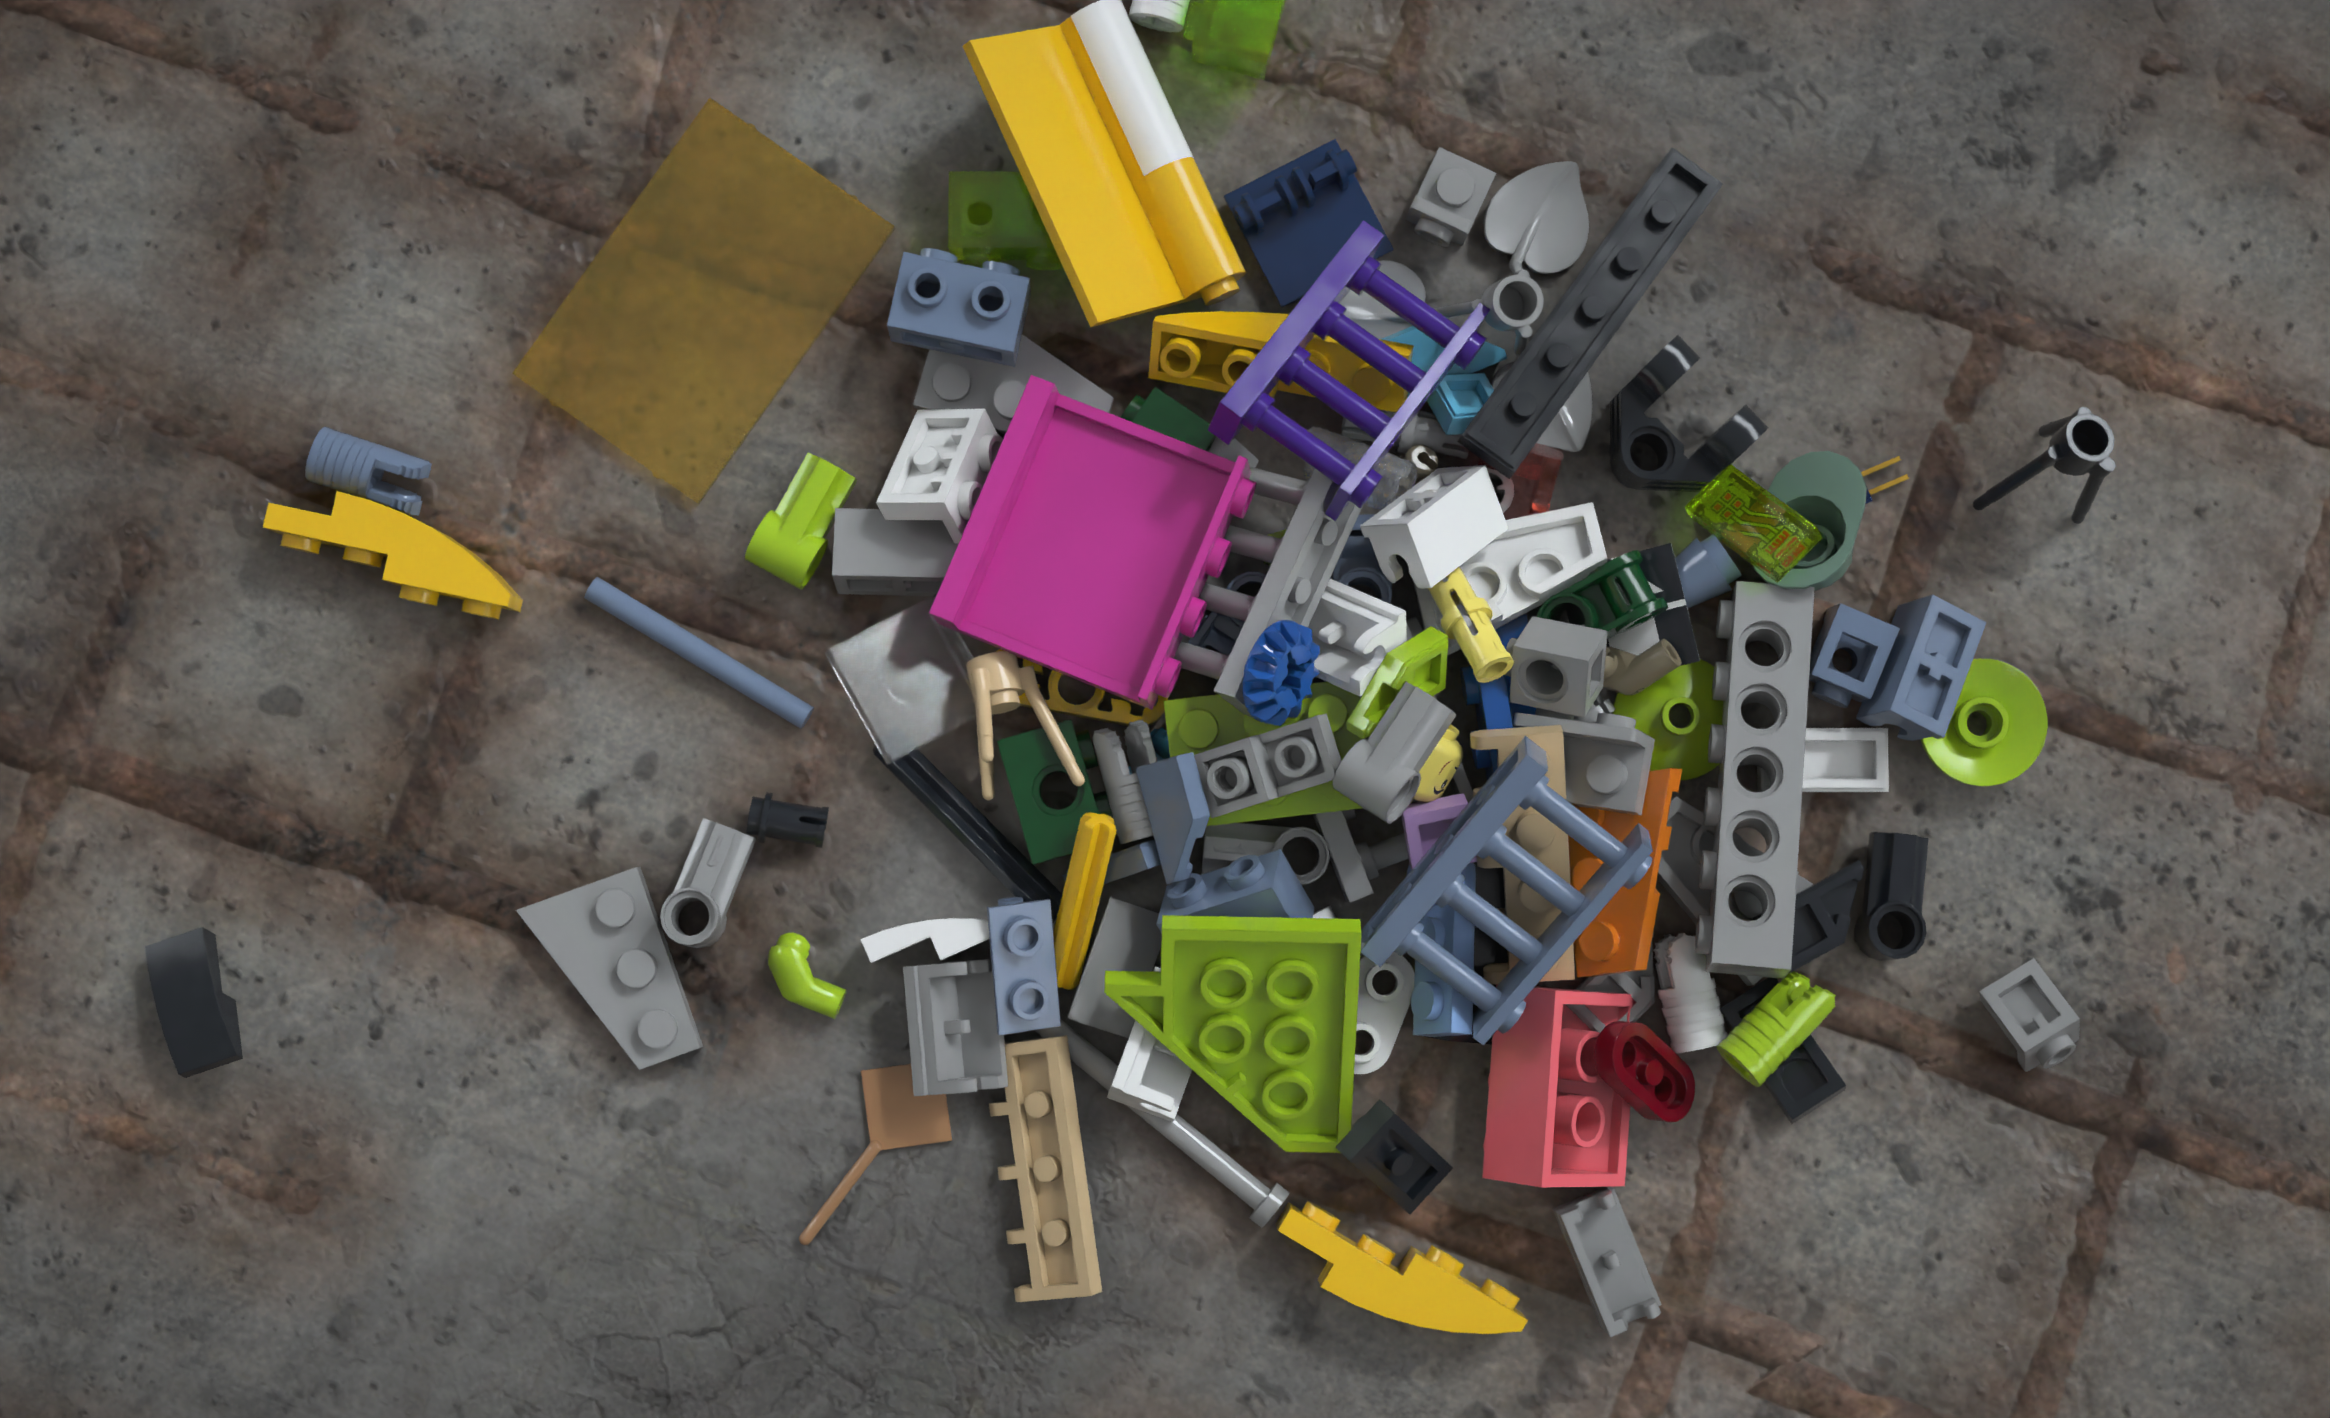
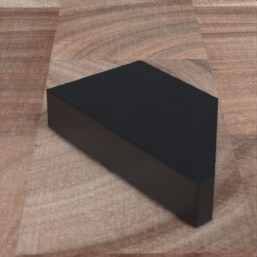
M1860 860L1847 865L1796 894L1792 966L1789 973L1845 943L1851 917H1849L1858 882L1861 881L1864 871ZM1762 913L1753 917V920L1760 918Z

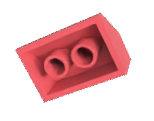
M1535 986L1525 997V1010L1514 1026L1506 1033H1501L1497 1030L1492 1036L1482 1178L1541 1188L1625 1186L1630 1105L1597 1072L1594 1050L1600 1033L1592 1031L1565 1004L1585 1005L1607 1026L1612 1022L1618 1021L1626 1013L1627 1022H1629L1630 1009L1636 1002L1631 997V994Z

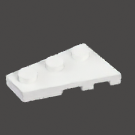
M1591 502L1506 520L1508 529L1460 567L1476 596L1484 598L1488 602L1493 615L1490 621L1496 630L1542 605L1551 596L1583 580L1592 571L1607 563V555L1594 504ZM1445 577L1444 579H1442V581L1446 582L1448 581V578ZM1414 583L1424 630L1432 626L1444 633L1441 627L1443 615L1428 588L1418 589ZM1459 604L1457 608L1472 635H1477L1478 633L1464 607ZM1448 638V655L1461 648L1455 639Z

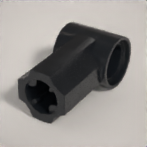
M1869 833L1863 907L1854 928L1855 941L1860 950L1869 958L1879 961L1907 958L1917 953L1924 944L1927 932L1926 922L1922 916V904L1929 838L1902 833ZM1886 913L1898 919L1902 926L1903 935L1901 942L1894 949L1885 946L1880 941L1877 933L1879 920Z

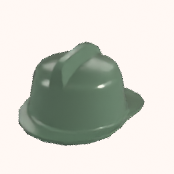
M1831 451L1809 452L1791 460L1776 474L1767 491L1765 500L1814 534L1818 539L1777 580L1752 562L1755 571L1767 583L1783 589L1815 587L1814 591L1834 584L1843 577L1852 563L1854 543L1865 509L1867 487L1860 469L1848 457Z

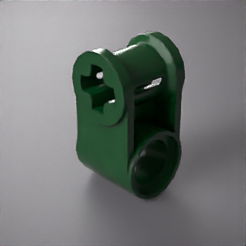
M1633 550L1603 564L1583 580L1551 596L1542 604L1537 617L1560 621L1563 611L1569 606L1576 605L1583 612L1585 618L1584 626L1606 630L1608 640L1619 633L1631 630L1664 612L1668 605L1664 598H1656L1639 566L1643 558L1639 550Z

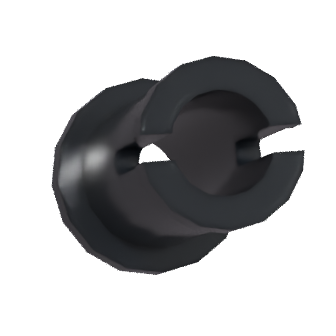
M766 792L765 798L752 797L746 834L758 836V842L765 843L766 837L816 845V847L822 848L829 807L820 808L772 800L773 793Z

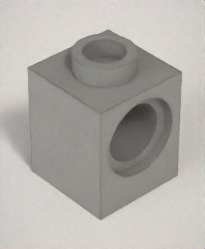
M1532 616L1518 639L1511 638L1506 647V651L1510 653L1514 661L1512 668L1505 674V676L1511 677L1510 702L1585 718L1603 688L1607 631ZM1544 660L1555 664L1560 670L1550 667Z

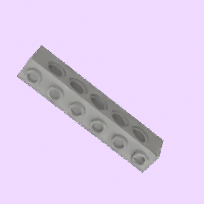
M1736 581L1730 600L1719 601L1716 637L1727 639L1726 662H1715L1712 700L1723 701L1722 725L1711 724L1708 744V762L1719 763L1718 787H1707L1704 804V826H1715L1713 851L1703 850L1699 878L1700 889L1711 890L1709 915H1698L1695 936V953L1706 954L1705 972L1784 979L1791 971L1815 587L1783 589L1769 583ZM1753 641L1766 642L1775 649L1778 662L1770 666L1757 665L1748 658L1745 646ZM1748 703L1765 705L1773 714L1774 725L1766 729H1756L1749 726L1741 715V707ZM1745 765H1756L1762 768L1770 779V788L1759 793L1746 790L1737 779V769ZM1745 827L1757 830L1765 839L1766 852L1754 857L1742 854L1733 843V832ZM1736 891H1748L1754 894L1762 906L1761 917L1753 921H1744L1737 918L1729 908V895Z

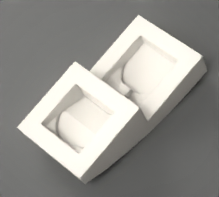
M944 918L920 921L880 931L862 938L861 942L870 962L873 963L931 938L940 960H943L988 940V920L978 918Z

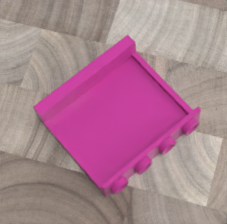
M1031 375L929 614L939 625L1152 710L1158 695L1168 698L1175 686L1182 662L1174 659L1183 635L1193 638L1201 624L1207 602L1199 599L1208 576L1218 578L1226 564L1232 542L1224 539L1232 518L1236 516L1243 519L1253 499L1257 482L1249 480L1251 470L1248 459L1238 455L1236 462L1061 395L1054 383Z

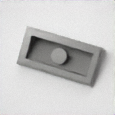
M1110 897L1068 1019L1129 1038L1135 1019L1104 993L1105 971L1153 970L1162 939V933L1156 925L1159 913Z

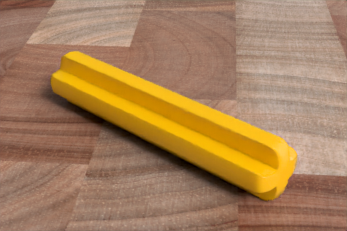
M1088 812L1080 818L1053 932L1058 988L1062 987L1072 990L1080 984L1117 831L1114 819L1106 814Z

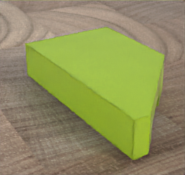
M1430 626L1388 652L1349 717L1347 730L1362 739L1369 737L1405 682L1420 688L1431 696L1445 689L1448 635Z

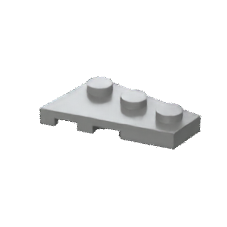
M641 867L626 870L516 910L639 1070L703 1047Z

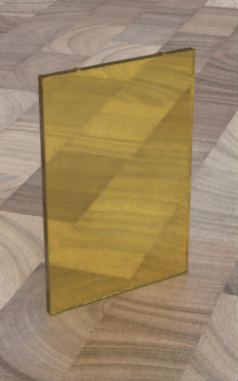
M709 98L512 374L548 398L552 406L561 407L652 471L655 478L665 480L697 504H700L896 228L859 202L855 195H849L757 131L753 124L744 122L722 105Z

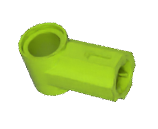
M808 452L792 482H790L776 511L770 510L756 529L746 550L745 560L802 590L814 575L828 546V539L826 537L835 522V508H843L857 479L834 464Z

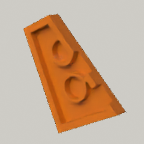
M1667 768L1649 771L1642 816L1575 806L1620 842L1640 823L1649 830L1653 852L1649 855L1653 858L1651 866L1643 878L1631 889L1622 886L1573 942L1577 977H1595L1647 970L1660 893L1655 887L1662 850L1668 851L1672 827L1667 826L1672 792L1679 791L1682 769ZM1568 835L1570 885L1580 891L1604 862Z

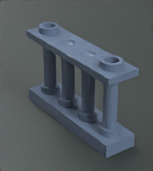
M1527 736L1520 741L1361 929V953L1379 967L1385 963L1393 952L1399 956L1408 953L1478 1006V1009L1473 1013V1038L1483 1046L1497 1030L1501 1033H1506L1514 1026L1525 1010V997L1622 886L1627 889L1634 887L1646 874L1653 860L1649 856L1653 852L1649 830L1640 823L1620 842L1547 786L1549 778L1545 776L1548 771L1546 751ZM1518 805L1524 810L1531 806L1604 862L1580 891L1505 835L1507 827L1503 823ZM1476 855L1482 859L1490 856L1562 911L1538 939L1534 938L1463 884L1465 876L1461 872ZM1434 904L1441 908L1448 904L1520 959L1497 987H1494L1422 932L1424 925L1420 920Z

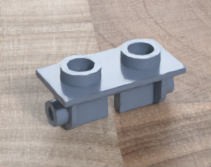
M1022 897L999 899L998 906L987 907L998 1035L1061 1026L1050 899L1023 902Z

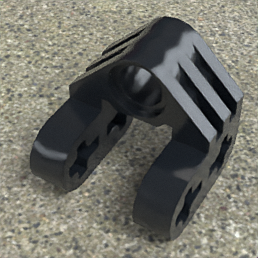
M1679 335L1670 341L1610 401L1611 469L1616 479L1627 488L1699 492L1718 474L1731 465L1768 429L1765 423L1747 405H1744L1687 458L1684 455V445L1658 418L1647 417L1644 414L1652 404L1700 359ZM1632 443H1646L1654 449L1658 458L1656 470H1641L1633 463L1630 456Z

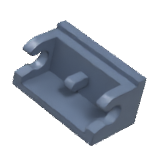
M1930 595L1898 605L1891 625L1900 628L1872 698L1862 701L1856 717L1857 720L1869 726H1883V724L1899 726L1900 730L1897 737L1903 740L1914 741L1928 737L1936 739L1945 737L1986 625L1985 621L1935 595Z

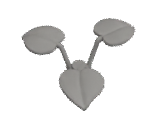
M1564 161L1537 166L1514 177L1495 193L1485 211L1483 221L1484 236L1487 243L1494 250L1512 255L1509 262L1512 275L1491 284L1484 291L1481 299L1433 309L1446 318L1471 314L1477 305L1482 303L1490 309L1485 318L1488 325L1499 331L1507 332L1514 330L1516 333L1514 352L1517 358L1526 348L1528 337L1532 335V329L1529 324L1539 317L1544 304L1541 288L1530 278L1529 272L1523 270L1522 262L1530 270L1539 274L1556 273L1571 266L1581 256L1587 243L1589 219L1581 190L1579 167L1576 162ZM1378 261L1381 263L1379 271L1425 302V287L1415 272L1398 262ZM1350 290L1340 302L1342 306L1347 308L1345 316L1378 339L1385 338L1412 326L1365 292L1358 296ZM1515 361L1507 363L1497 370L1491 383L1494 390ZM1588 372L1535 445L1556 448L1567 452L1582 450L1592 420V390Z

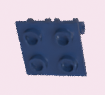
M1336 139L1224 195L1230 211L1281 308L1302 298L1363 220L1384 234L1373 257L1375 260L1394 250L1354 175L1357 172V168L1352 156L1347 149L1341 150Z

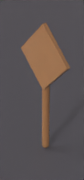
M911 1064L861 1070L870 1144L801 1233L799 1242L802 1245L811 1243L880 1150L952 1141L946 1094L914 1096Z

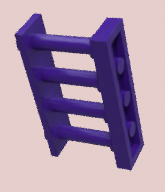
M1364 220L1220 401L1208 428L1209 432L1227 445L1233 441L1244 426L1252 432L1259 428L1335 482L1340 487L1325 513L1334 521L1338 519L1350 502L1358 508L1365 504L1383 478L1381 474L1375 471V468L1453 365L1456 364L1465 370L1487 339L1478 330L1490 311L1489 308L1479 303L1460 328L1379 271L1381 263L1373 257L1384 234ZM1350 290L1358 296L1363 292L1367 293L1445 348L1427 373L1344 315L1347 308L1342 306L1340 302ZM1315 335L1324 341L1330 336L1410 393L1392 419L1309 361L1311 353L1305 350V347ZM1279 380L1288 386L1294 381L1375 439L1357 465L1273 406L1276 400L1269 393Z

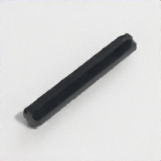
M892 729L886 733L874 746V755L1015 897H1022L1023 902L1050 899L1053 924L1057 920L1062 893L900 731Z

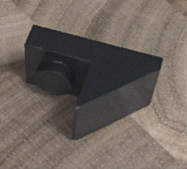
M1380 1099L1364 1116L1355 1122L1351 1131L1336 1146L1353 1165L1410 1215L1453 1169L1445 1159Z

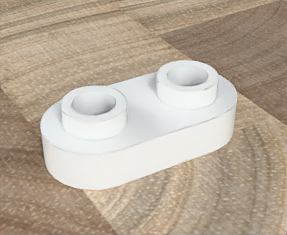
M1395 952L1391 954L1381 967L1366 956L1360 958L1356 1031H1368L1372 1036L1373 1043L1368 1052L1355 1054L1354 1074H1368L1378 1070L1385 1064L1391 1054L1411 1003L1415 973L1410 963L1403 956H1399ZM1381 970H1389L1396 979L1395 988L1386 995L1378 994L1372 986L1374 975Z

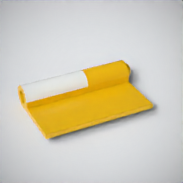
M1100 0L1071 15L1060 25L969 40L962 46L1090 328L1202 298L1205 305L1209 306L1221 302L1240 291L1236 281L1246 274L1244 266L1122 0Z

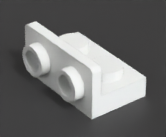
M986 409L917 410L876 502L885 520H942L953 542L959 544L1003 441V438L997 434Z

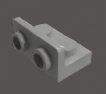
M1536 708L1535 715L1514 713L1512 725L1516 728L1550 725L1562 726L1566 800L1573 806L1642 816L1655 739L1635 729V719L1615 714L1598 713L1596 723L1575 721L1573 720L1574 715Z

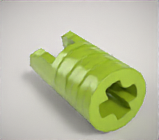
M1793 971L1787 974L1729 1032V1035L1716 1046L1717 1050L1737 1073L1754 1086L1760 1087L1778 1069L1779 1065L1832 1012V1009L1836 1006L1835 994L1818 985H1815L1813 988L1810 987L1809 978Z

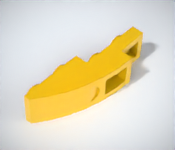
M1215 311L1158 315L1154 318L1152 326L1148 378L1227 393L1289 314ZM1315 335L1305 347V350L1311 353L1309 361L1377 409L1397 412L1407 399L1408 392L1330 336L1324 341ZM1381 340L1412 362L1414 345ZM1279 380L1269 393L1272 398H1274L1277 390L1315 397L1294 381L1288 386Z
M339 491L336 492L331 516L268 502L263 528L282 535L280 546L312 554H319L321 543L345 548L343 560L381 568L383 557H387L382 580L401 586L399 598L437 606L439 595L463 600L462 612L497 620L500 618L502 608L516 612L521 611L523 599L501 575L480 557L448 535L405 513L372 500Z
M1310 1201L1306 1202L1302 1210L1288 1202L1276 1222L1279 1232L1328 1261L1318 1277L1321 1288L1356 1306L1386 1318L1423 1328L1475 1334L1522 1332L1528 1322L1523 1313L1515 1308L1520 1300L1517 1295L1486 1278L1482 1287H1479L1459 1274L1464 1264L1434 1245L1430 1246L1426 1254L1411 1246L1398 1268L1391 1264L1396 1255L1395 1252L1365 1234H1362L1358 1243L1336 1231L1341 1221L1340 1219Z

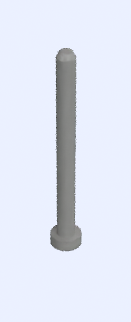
M1060 1019L1061 1026L1035 1030L1043 1038L1067 1035L1070 1060L1105 1089L1110 1090L1118 1065ZM1126 1105L1252 1207L1254 1211L1249 1218L1261 1228L1271 1219L1288 1197L1289 1192L1281 1185L1276 1183L1269 1189L1178 1114H1176L1174 1121L1171 1122Z

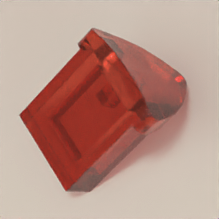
M1536 443L1513 474L1535 480L1528 515L1549 511L1557 477L1564 458L1561 449ZM1477 456L1478 466L1486 465V468L1496 470Z

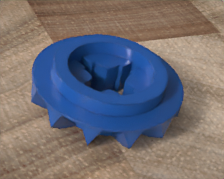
M1280 620L1266 628L1252 647L1244 668L1243 698L1249 714L1257 721L1281 726L1288 717L1299 716L1303 699L1312 698L1313 694L1310 686L1313 678L1320 674V671L1314 667V662L1320 653V646L1312 642V629L1291 620Z

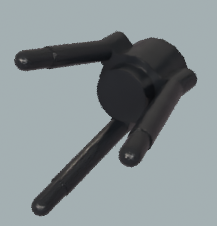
M2080 407L2071 416L2041 426L2038 430L2041 437L2052 436L2049 448L1975 499L1973 502L1974 509L1983 510L2046 468L2054 466L2056 470L2067 475L2079 476L2086 473L2090 474L2071 516L2074 523L2080 524L2083 522L2104 478L2116 467L2115 462L2109 457L2114 449L2115 441L2112 429L2106 421L2099 416L2091 414L2090 409L2087 407Z

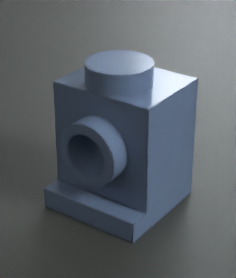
M1840 603L1828 608L1824 615V623L1810 655L1809 681L1815 683L1812 695L1830 704L1848 708L1851 699L1862 702L1872 698L1900 628ZM1837 649H1843L1851 655L1852 666L1847 672H1840L1833 665L1832 657Z

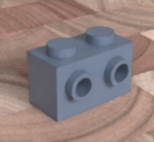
M923 248L920 251V255L903 252L887 323L890 340L892 342L1015 367L1031 297L1030 278L1020 276L1021 271L1018 268L1001 262L986 261L983 263L982 268L957 263V256L939 249Z

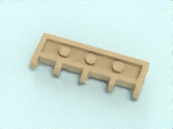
M1561 725L1478 730L1470 733L1472 749H1497V767L1504 762L1520 741L1527 736L1546 751L1548 771L1545 776L1549 778L1547 786L1566 799L1564 738ZM1477 787V788H1475V789L1473 790V796H1475L1476 793H1477L1482 787ZM1518 805L1503 823L1507 827L1505 835L1570 884L1568 834L1531 806L1524 810ZM1477 855V865L1479 867L1503 868L1505 908H1499L1498 910L1534 938L1538 939L1562 911L1490 856L1482 859ZM1573 943L1539 982L1575 980ZM1507 950L1508 963H1493L1484 966V979L1490 984H1499L1520 959Z
M1067 1035L1005 1043L1008 1087H1005L1006 1101L989 1103L991 1117L1009 1115L1015 1164L999 1166L997 1169L999 1180L1017 1179L1024 1227L1007 1230V1243H1026L1031 1284L1014 1288L1015 1302L1093 1296L1102 1292Z

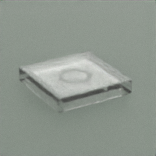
M937 594L829 648L825 653L826 658L887 765L976 719V708L966 668V663L973 659L974 656L961 633L939 625L929 614Z

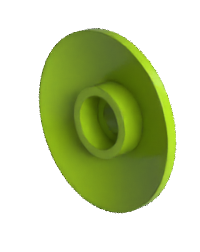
M1973 659L1945 737L1941 739L1928 737L1921 739V743L1933 764L1944 774L1958 782L1973 786H1993L2006 783L2024 773L2035 762L2044 746L2048 728L2045 703L2032 680L2016 667L1994 659ZM1974 711L1981 713L1987 722L1986 730L1980 736L1972 734L1967 727V719Z
M1702 659L1698 662L1677 667L1638 694L1625 695L1618 692L1616 694L1613 704L1615 710L1612 711V714L1635 719V729L1655 739L1650 771L1667 768L1682 769L1681 780H1689L1702 776L1719 765V763L1708 762V744L1711 724L1722 725L1723 701L1712 700L1714 666ZM1675 704L1684 705L1690 712L1691 719L1685 728H1677L1669 720V711Z

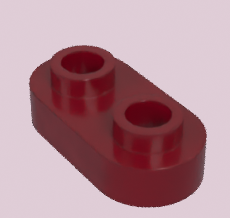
M1615 1021L1604 1027L1597 1038L1594 1050L1595 1066L1600 1077L1642 1117L1662 1122H1677L1683 1119L1691 1109L1695 1097V1080L1690 1067L1649 1027L1642 1023Z

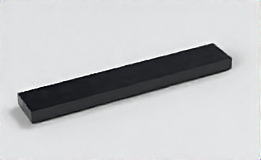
M1671 148L1457 442L1510 479L1723 183L1677 150Z

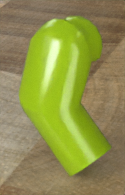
M794 932L782 934L778 938L776 945L770 948L768 954V966L782 996L790 1002L835 1019L847 990L813 976L806 960L809 955L810 944L805 937Z

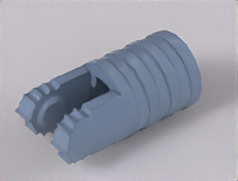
M322 427L311 446L306 463L305 477L307 481L346 494L372 500L409 515L419 516L423 502L421 501V496L381 480L384 471L410 479L429 478L432 463L428 460L329 427Z

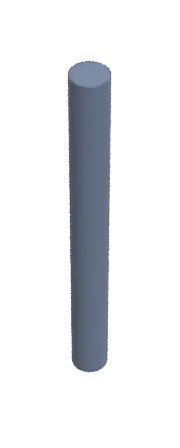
M596 577L588 587L584 596L586 600L800 729L809 720L814 710L813 706L599 577Z

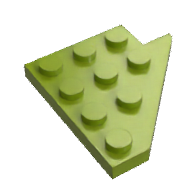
M1162 915L1161 972L1105 971L1104 993L1285 1152L1341 1153L1336 1146L1351 1131L1362 934L1360 919Z

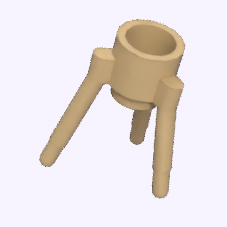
M1007 651L992 652L969 660L966 663V668L976 708L979 767L983 798L991 800L995 795L992 715L1006 713L1020 706L1019 696L1023 693L1026 694L1072 783L1075 786H1082L1085 778L1038 688L1034 667L1019 668L1017 656Z

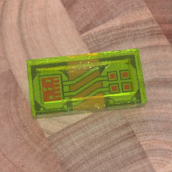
M1729 465L1684 507L1692 520L1711 534H1714L1720 541L1776 583L1822 539L1817 526L1733 465Z

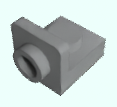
M1439 147L1411 204L1406 220L1416 224L1414 232L1431 243L1448 247L1452 241L1463 246L1496 173Z
M2034 958L1979 991L1980 1001L2016 1048L2018 1062L2025 1072L2030 1071L2039 1064L2044 1068L2053 1067L2065 1060L2076 1049L2074 1043L2079 1040L2080 1018Z

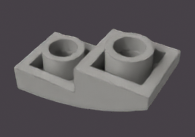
M1327 713L1194 755L1211 818L1332 781L1341 763V757Z

